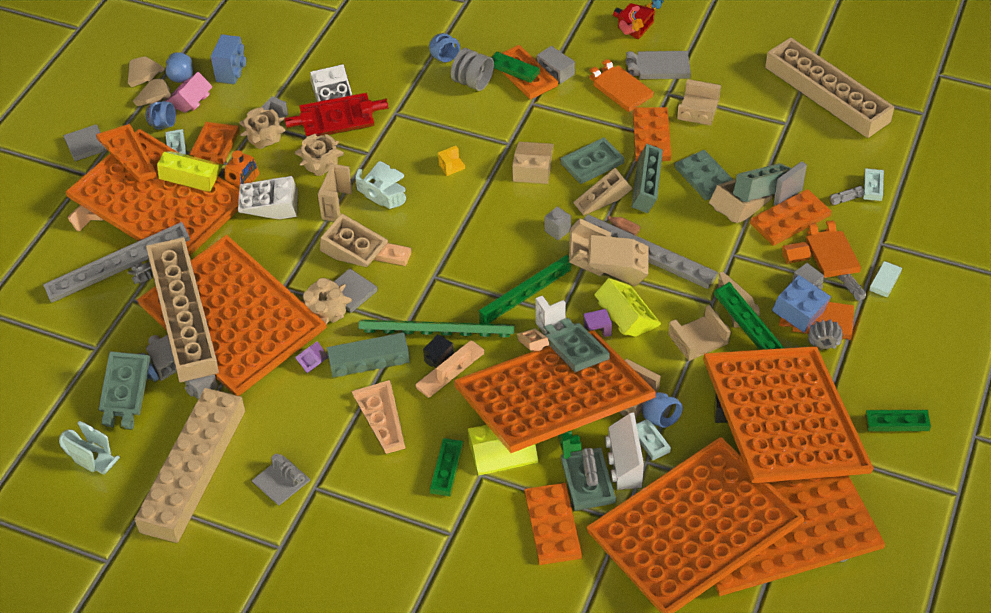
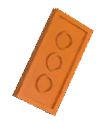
M520 45L503 52L505 55L540 68V74L532 83L502 72L530 100L558 86V81Z
M634 107L635 161H638V157L646 144L663 150L662 161H671L668 107Z
M807 189L751 218L750 224L774 246L808 228V224L818 223L831 216V210Z
M566 483L525 489V498L539 565L582 559Z

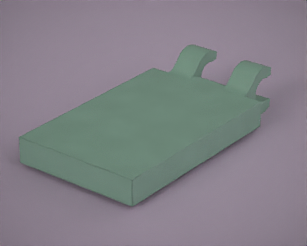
M569 318L560 320L564 325L561 330L557 331L552 324L544 326V329L547 331L544 335L548 338L549 346L574 372L610 359L609 352L580 323L574 325Z
M120 352L109 353L99 410L104 412L102 424L106 427H114L115 416L123 417L122 427L125 429L134 428V415H140L151 358L149 355Z

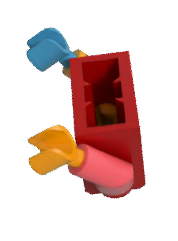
M652 0L647 5L630 3L624 10L616 8L613 16L618 18V28L625 35L629 34L639 39L654 23L655 9H659L664 1Z

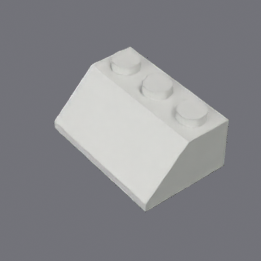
M629 413L611 425L608 435L605 436L606 448H610L608 462L609 465H613L611 480L616 482L617 490L642 488L644 463L634 413Z

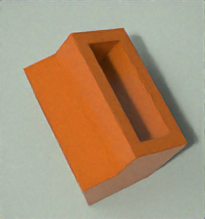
M805 242L782 246L786 264L806 261L812 257L809 246Z

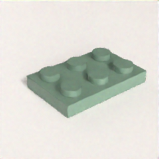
M605 138L561 158V164L580 184L623 164L625 158Z
M705 150L675 163V169L705 201L712 197L717 185L733 180Z
M601 448L593 449L596 474L598 476V484L596 486L587 485L582 451L571 453V457H568V459H564L563 454L561 455V463L574 511L616 503V497Z

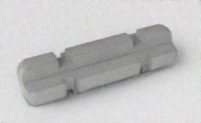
M858 186L854 190L849 189L839 192V195L838 193L832 194L829 200L832 205L840 204V201L841 203L855 199V197L864 196V189Z
M851 274L838 276L848 290L854 294L853 296L857 301L865 299L866 292L853 276H850Z
M584 448L582 450V458L584 460L586 482L588 486H596L598 484V476L596 474L594 452L592 448Z

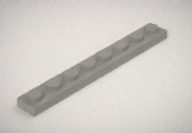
M587 214L583 219L611 232V237L634 239L649 246V263L704 288L709 289L717 278L718 272Z
M180 222L43 285L50 301L55 302L149 259L147 245L183 237L185 242L191 239L183 222Z

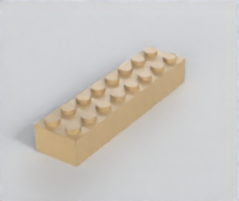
M789 38L767 53L765 68L865 137L869 138L891 122L894 111L893 105L793 38Z
M185 238L147 245L149 261L179 382L218 374L217 359Z
M204 388L135 517L139 533L175 543L179 542L245 413L242 397Z

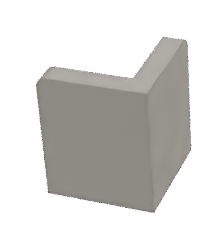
M273 96L262 106L263 110L273 109L279 118L288 115L286 102Z

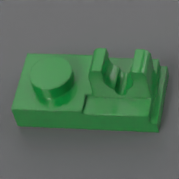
M571 430L558 435L564 459L571 457V452L582 450L579 435L572 436Z

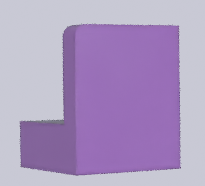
M606 309L584 314L583 325L585 329L595 330L600 328L604 337L611 336L612 323Z
M317 341L295 358L308 373L327 359L328 355Z

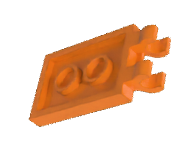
M609 59L602 62L605 65L601 68L603 73H600L599 69L595 66L589 70L593 73L589 76L594 81L593 86L627 112L632 111L634 107H638L653 97L654 92L619 65L614 67Z
M205 122L189 156L224 164L240 131L239 126Z
M834 220L826 221L828 228L824 232H818L816 223L808 224L810 231H807L806 243L824 278L860 272L861 266L843 231L836 230Z
M828 302L825 311L815 321L822 322V320L828 321L831 319L832 322H838L843 333L842 339L851 340L854 305ZM780 317L779 326L793 327L792 332L809 334L810 327L805 332H802Z

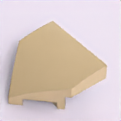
M147 57L133 59L129 64L128 84L132 88L146 81L150 82L158 72L162 73L164 68Z
M154 79L145 86L133 102L136 106L160 102L162 99H168L172 95L169 92L170 88L163 79Z

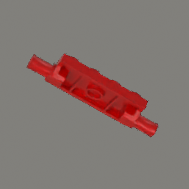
M367 93L299 105L300 115L284 117L286 128L302 125L306 137L313 134L324 136L325 134L330 135L374 126L372 115L374 111L389 109L387 98L371 101L368 99Z

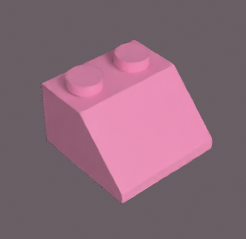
M197 72L184 81L171 94L172 96L166 99V102L172 103L175 109L185 113L190 109L194 111L200 105L199 101L201 99L204 100L210 94L208 91L212 86Z

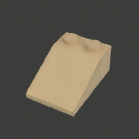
M518 142L512 166L513 182L548 184L554 144Z
M736 180L717 185L709 204L716 211L725 214L730 221L738 223L747 220L773 198V195L753 199L750 202L741 201L740 197L733 195Z
M341 214L321 237L320 251L335 260L368 267L388 243V240L346 215Z
M590 235L588 265L636 287L648 275L649 246L634 239Z

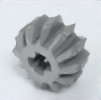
M830 319L828 321L822 320V322L815 321V324L810 326L808 336L813 347L817 346L820 350H829V348H836V345L841 344L843 333L838 322H832Z

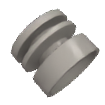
M463 48L454 59L451 68V78L455 82L463 85L467 84L468 87L481 91L491 79L494 61L491 57L478 54L468 48Z

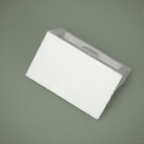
M543 296L535 298L536 324L542 333H547L544 326L552 324L557 331L563 328L564 325L560 320L565 319V301L563 300L550 306Z

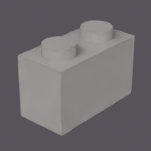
M550 46L537 55V62L559 84L575 75V62L554 47Z

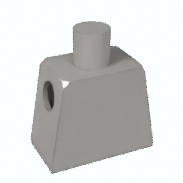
M158 335L151 336L148 340L150 345L147 346L146 350L151 357L150 362L160 381L176 373L177 370L168 335L161 339Z

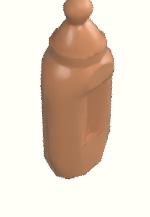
M607 217V220L611 221L612 225L635 236L640 231L638 224L625 218Z

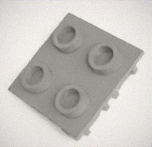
M150 261L144 264L138 263L131 267V271H128V274L134 275L132 277L134 284H141L148 280L147 277L151 279L148 271L150 269L152 273Z
M274 454L271 458L272 465L254 478L252 482L277 505H281L307 484L310 479L281 454Z

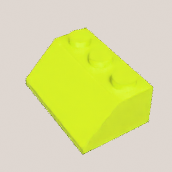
M173 151L163 152L157 164L159 179L208 192L211 191L223 166L221 163Z
M608 278L594 294L599 300L598 304L607 310L609 318L616 322L619 326L618 330L623 335L637 337L659 327L661 324L631 285Z
M487 425L468 428L469 445L478 476L538 463L535 444L510 453Z

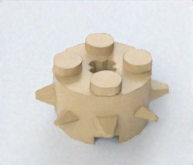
M263 107L253 109L247 113L245 120L240 121V125L245 127V131L240 135H246L248 141L259 149L279 142L281 133L285 132V128L280 126V122L284 120V117L279 118L273 109L263 110Z
M313 134L302 141L301 149L295 151V154L303 159L299 164L300 166L304 165L308 171L313 172L316 176H321L329 171L332 164L338 165L337 157L342 156L344 152L336 149L339 141H335L331 136L325 134L324 137L323 135L316 136V134Z
M320 278L307 289L303 295L304 301L302 302L327 325L330 321L334 323L344 317L346 313L345 307L348 303L352 302V299L344 296L342 293L346 286L345 284L338 286L337 283L329 279Z

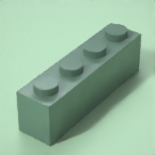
M649 144L645 145L638 157L631 206L646 213L650 211L657 200L663 153L662 149Z
M779 163L737 174L733 195L740 197L739 199L744 202H750V200L760 199L764 196H771L775 194L777 179L792 168Z
M404 333L327 347L332 377L410 363Z

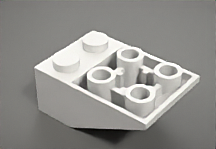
M344 65L310 72V80L317 102L352 95Z
M289 176L240 184L238 212L274 219L297 217L298 189L293 177Z

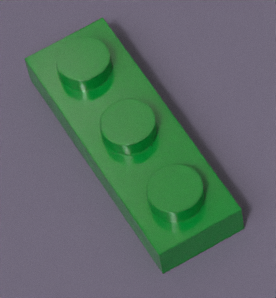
M496 51L491 57L494 61V69L532 83L540 74V68Z
M866 410L865 413L868 431H930L931 428L928 410Z
M443 438L430 486V494L451 497L464 446L463 441Z

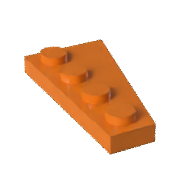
M130 124L96 134L97 140L139 183L157 177L154 167Z

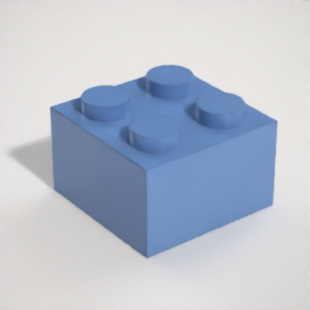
M221 34L211 55L216 82L235 84L237 79L240 78L241 70L246 65V57H244L243 53L244 45L241 42V37Z
M798 275L778 296L772 311L802 332H805L825 311L831 296Z

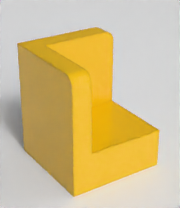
M457 146L438 152L439 166L446 176L465 169L464 163L459 158Z

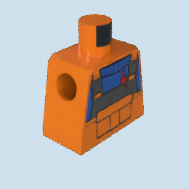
M239 150L232 153V159L225 166V180L240 189V184L251 183L259 175L254 158Z

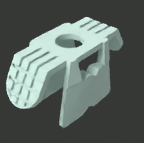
M379 161L363 180L362 169H358L356 174L357 190L365 194L366 198L389 209L401 206L406 201L405 188L396 183L404 177L403 173L396 169H390L389 165ZM371 179L376 180L373 184L369 182Z
M81 421L78 422V425L88 442L81 439L73 430L62 432L59 438L60 446L73 458L75 463L91 472L98 471L105 475L120 458L118 455L116 457L110 455L111 451L106 435ZM92 452L98 453V458L96 460H94Z

